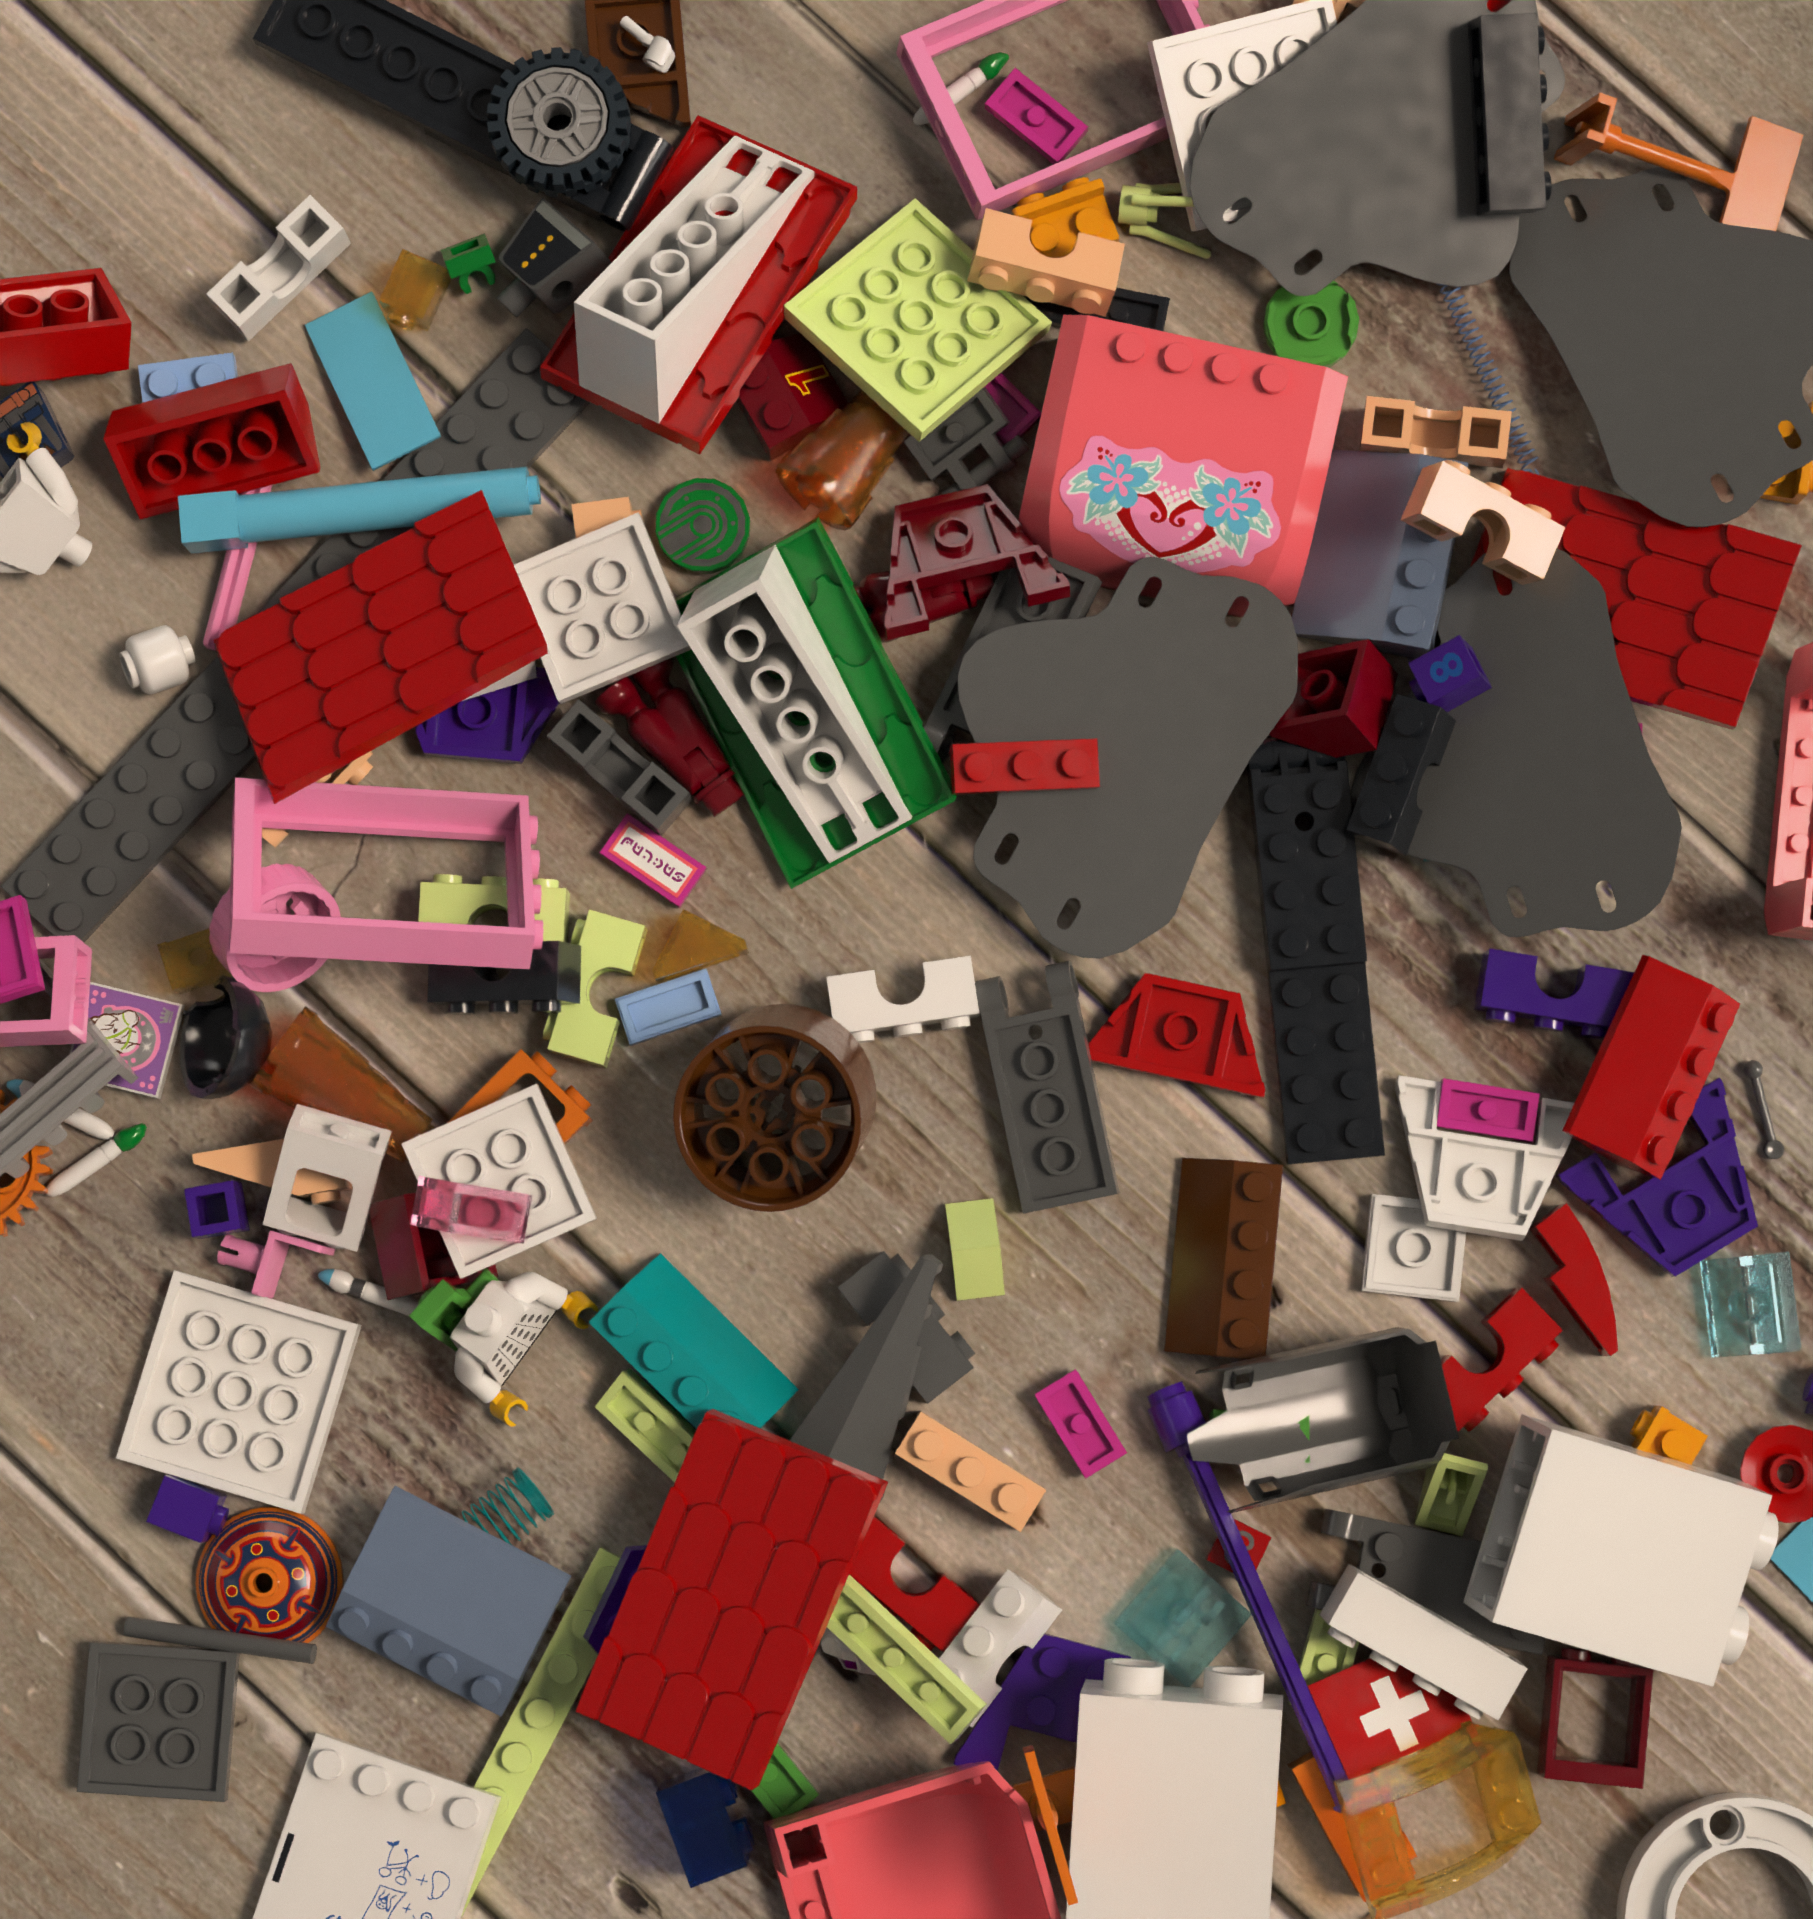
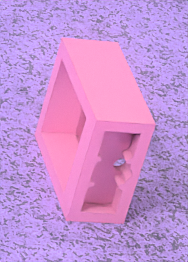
M75 935L34 937L39 959L54 958L50 1019L0 1021V1047L85 1044L87 1040L92 949Z

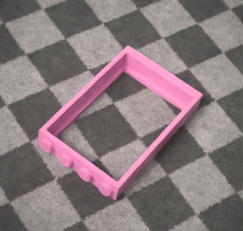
M984 0L900 36L896 54L976 220L983 218L986 208L1001 211L1017 204L1024 197L1035 193H1043L1169 139L1164 117L995 190L932 58L1068 0ZM1156 0L1173 35L1210 26L1209 24L1204 25L1197 11L1199 8L1198 0Z
M235 777L231 835L229 953L530 969L533 949L541 950L543 920H535L534 914L540 913L542 892L541 885L533 884V879H538L540 853L539 850H531V845H536L538 817L529 815V797L527 795L314 782L274 804L265 779ZM262 828L504 842L508 927L261 913Z

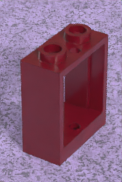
M1562 1648L1561 1656L1547 1655L1537 1774L1546 1779L1643 1789L1654 1669L1610 1657V1662L1591 1660V1651L1583 1649ZM1563 1671L1631 1678L1624 1763L1556 1756Z

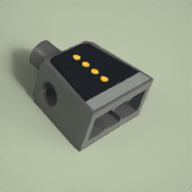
M542 198L499 255V262L515 279L496 298L516 318L536 298L553 314L561 313L612 262L595 242L548 201Z

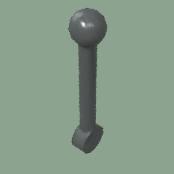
M1751 1060L1745 1064L1744 1073L1751 1079L1767 1141L1764 1144L1763 1152L1769 1159H1778L1784 1154V1146L1775 1137L1760 1078L1763 1067L1758 1061Z

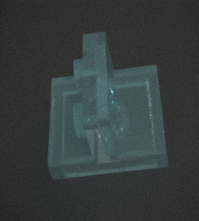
M1789 1251L1700 1261L1711 1358L1800 1351L1801 1342Z
M1176 1548L1113 1623L1137 1643L1156 1662L1163 1663L1164 1668L1185 1687H1190L1202 1674L1204 1668L1208 1667L1252 1614L1214 1579Z

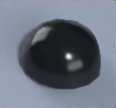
M224 975L214 983V988L224 992L220 998L207 1002L196 1001L188 1010L183 1011L185 1018L180 1039L181 1072L184 1084L190 1094L201 1099L222 1098L253 1082L270 1055L272 1030L263 1001L243 983Z

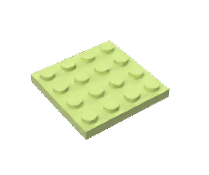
M916 198L784 305V319L918 442L1045 336L1052 324V321L1023 295L1003 290H989L980 284L968 282L967 279L974 251Z

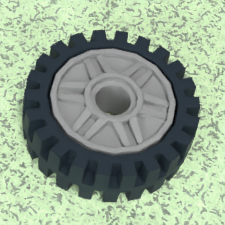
M562 47L551 48V53L544 54L542 49L532 52L533 58L526 61L524 57H521L515 61V68L512 71L506 69L500 76V85H494L491 92L492 101L488 103L487 127L492 148L505 171L509 172L512 179L520 185L522 183L525 184L528 190L538 194L539 190L544 191L550 197H558V193H565L567 197L577 196V190L585 189L587 193L596 188V182L602 180L604 183L612 176L611 170L614 167L619 168L623 161V153L628 150L631 117L626 96L619 81L617 82L607 66L604 68L600 61L591 55L586 58L581 51L571 49L570 53H564ZM557 115H566L571 118L569 126L563 130H552L547 127L550 119Z

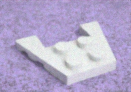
M1398 1075L1395 1082V1091L1425 1226L1523 1241L1561 1159L1571 1142L1572 1137L1562 1130L1574 1102L1542 1098L1538 1107L1535 1145L1437 1130L1442 1082Z

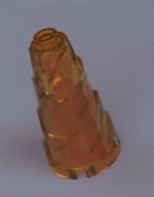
M861 389L842 410L837 408L813 433L803 437L776 465L775 473L786 492L804 510L810 504H813L821 509L815 518L819 517L821 522L835 529L849 530L873 499L871 496L872 492L895 461V458L892 456L909 433Z
M307 1006L304 1007L302 1012L292 1022L268 1056L267 1065L263 1070L260 1068L250 1084V1087L260 1094L270 1095L293 1109L296 1108L297 1104L392 1131L386 1154L401 1163L405 1160L409 1162L401 1143L436 1128L431 1124L433 1120L431 1117L406 1099L384 1075L369 1064V1061L359 1051L323 1023L318 1014Z

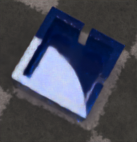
M698 1768L661 1782L656 1791V1796L690 1888L747 1867L751 1856L750 1852L754 1851L753 1845H756L746 1816L738 1819L733 1810L732 1804L736 1803L738 1793L732 1780Z

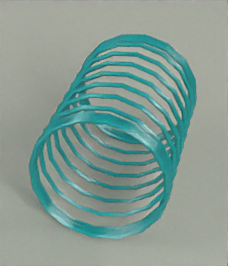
M519 1467L512 1471L516 1483L510 1478L504 1477L508 1490L497 1483L495 1487L499 1496L491 1490L487 1491L491 1503L483 1497L478 1498L483 1510L473 1503L470 1504L474 1517L465 1510L461 1512L465 1522L468 1523L464 1513L469 1515L483 1531L489 1533L479 1521L472 1506L476 1507L491 1522L501 1538L511 1544L510 1541L488 1515L481 1499L500 1516L518 1541H521V1539L501 1515L489 1492L509 1510L527 1535H529V1531L510 1509L501 1495L498 1486L518 1504L535 1528H538V1525L519 1503L506 1479L527 1498L544 1521H546L544 1515L547 1518L554 1515L552 1507L543 1494Z

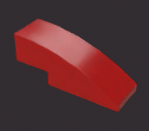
M1560 1204L1529 1228L1558 1266L1545 1276L1543 1280L1601 1356H1612L1618 1351L1616 1319L1610 1290L1600 1260L1584 1228L1568 1204Z

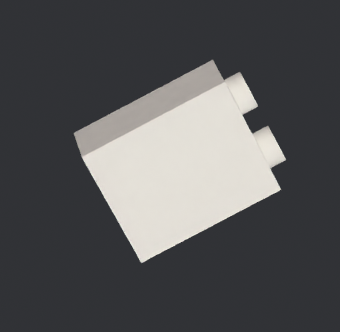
M1521 1414L1463 1603L1493 1623L1713 1687L1720 1663L1727 1665L1735 1663L1746 1644L1749 1631V1615L1744 1607L1738 1605L1750 1568L1754 1570L1763 1569L1770 1561L1776 1547L1779 1529L1778 1519L1774 1513L1768 1512L1772 1495L1730 1476Z
M1111 1658L1104 1661L1103 1681L1085 1680L1080 1692L1069 1860V1872L1078 1903L1068 1906L1067 1902L1066 1919H1270L1283 1695L1263 1693L1265 1675L1263 1671L1235 1666H1209L1204 1668L1203 1688L1163 1685V1663L1144 1659Z

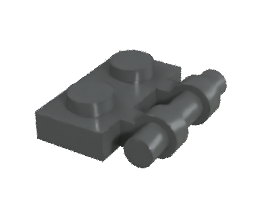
M985 387L920 442L912 435L904 440L906 446L931 480L937 479L947 470L956 482L942 491L943 494L982 486L1001 471L1006 474L1017 465L1015 460L1029 450L1028 445L1020 435L1015 436L1005 445L998 439L996 433L1006 427L1010 421ZM982 445L990 456L972 470H969L962 462V459Z

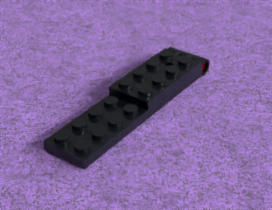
M273 0L253 37L256 45L423 128L426 135L511 177L509 172L505 171L492 148L487 127L488 103L492 101L491 92L494 85H500V76L506 69L512 71L515 68L514 64L386 0ZM566 115L554 116L550 119L547 127L556 131L563 130L569 126L571 118ZM631 123L627 152L624 151L623 161L619 168L614 167L611 170L612 176L603 183L602 180H599L595 183L596 188L587 193L585 189L577 190V196L567 197L565 193H558V197L551 198L599 222L603 221L615 229L623 232L625 230L630 231L673 147L660 136Z
M1267 736L1251 757L1246 769L1287 1165L1385 1156L1365 965L1367 962L1355 836L1346 830L1352 816L1347 760L1345 756L1335 758ZM1299 815L1308 817L1311 821V829L1307 831L1299 830L1295 825V818Z

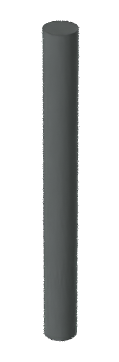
M128 1617L124 1624V1635L127 1637L309 1664L314 1663L317 1655V1646L311 1643Z

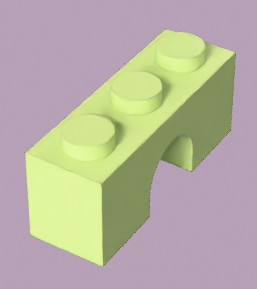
M433 875V882L420 883L418 922L474 925L476 919L486 911L497 909L507 912L506 877L484 876L482 877L481 884H463V877L459 875ZM533 879L534 885H541L540 913L534 914L535 920H543V941L568 942L569 891L566 888H559L558 880Z
M590 909L586 920H577L571 944L581 945L580 1004H562L561 1013H549L543 1032V1039L549 1040L547 1049L551 1053L607 1069L621 1022L617 1018L600 1014L593 1009L590 1002V989L594 981L607 972H621L635 976L648 932L645 925Z

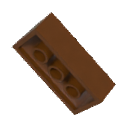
M1182 1158L1164 1343L1165 1352L1245 1360L1266 1356L1283 1165L1238 1160Z

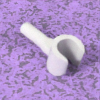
M628 16L623 17L620 21V26L641 42L643 46L648 48L643 57L644 63L660 73H667L675 59V53L669 41L661 36H652Z

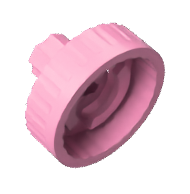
M272 864L267 867H261V913L291 915V910L286 905L287 901L291 898L293 903L290 905V908L294 911V915L341 917L339 907L333 896L304 868L294 866L293 864ZM230 887L226 894L222 896L213 912L209 927V940L212 945V951L235 980L243 983L250 990L276 992L291 988L313 975L327 960L324 958L229 953Z

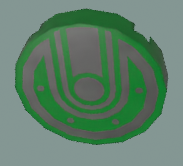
M694 478L678 484L663 498L656 513L655 532L662 552L675 566L685 571L698 572L699 574H713L729 568L742 556L750 537L751 520L744 500L731 486L716 479Z

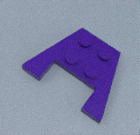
M1720 1077L1703 1086L1695 1103L1693 1113L1689 1117L1705 1145L1668 1167L1661 1180L1652 1177L1622 1195L1597 1153L1589 1155L1556 1175L1562 1185L1671 1277H1676L1758 1227L1744 1166H1741L1734 1138L1736 1133L1733 1121L1729 1117L1724 1095H1726L1724 1084Z
M1044 1633L1033 1649L1025 1646L1001 1683L1000 1687H1002V1690L976 1722L966 1741L956 1753L954 1765L989 1761L998 1771L1010 1726L1077 1743L1080 1692L1085 1680L1103 1681L1104 1661L1106 1659L1131 1658V1656Z

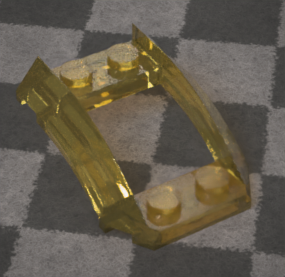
M1466 1721L1460 1723L1461 1728L1421 1750L1371 1768L1370 1773L1346 1781L1343 1778L1333 1781L1371 1919H1388L1434 1903L1473 1885L1507 1863L1539 1827L1541 1819L1520 1741L1513 1731L1494 1726L1490 1728ZM1472 1766L1492 1843L1449 1867L1415 1880L1394 1801L1437 1785Z

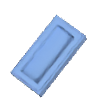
M706 968L615 999L630 1046L722 1016Z

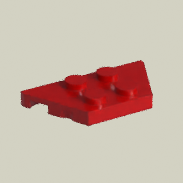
M1145 973L1088 1044L1092 1062L1262 1099L1266 1091L1255 1056L1256 1052L1252 1036L1248 1030L1240 993Z

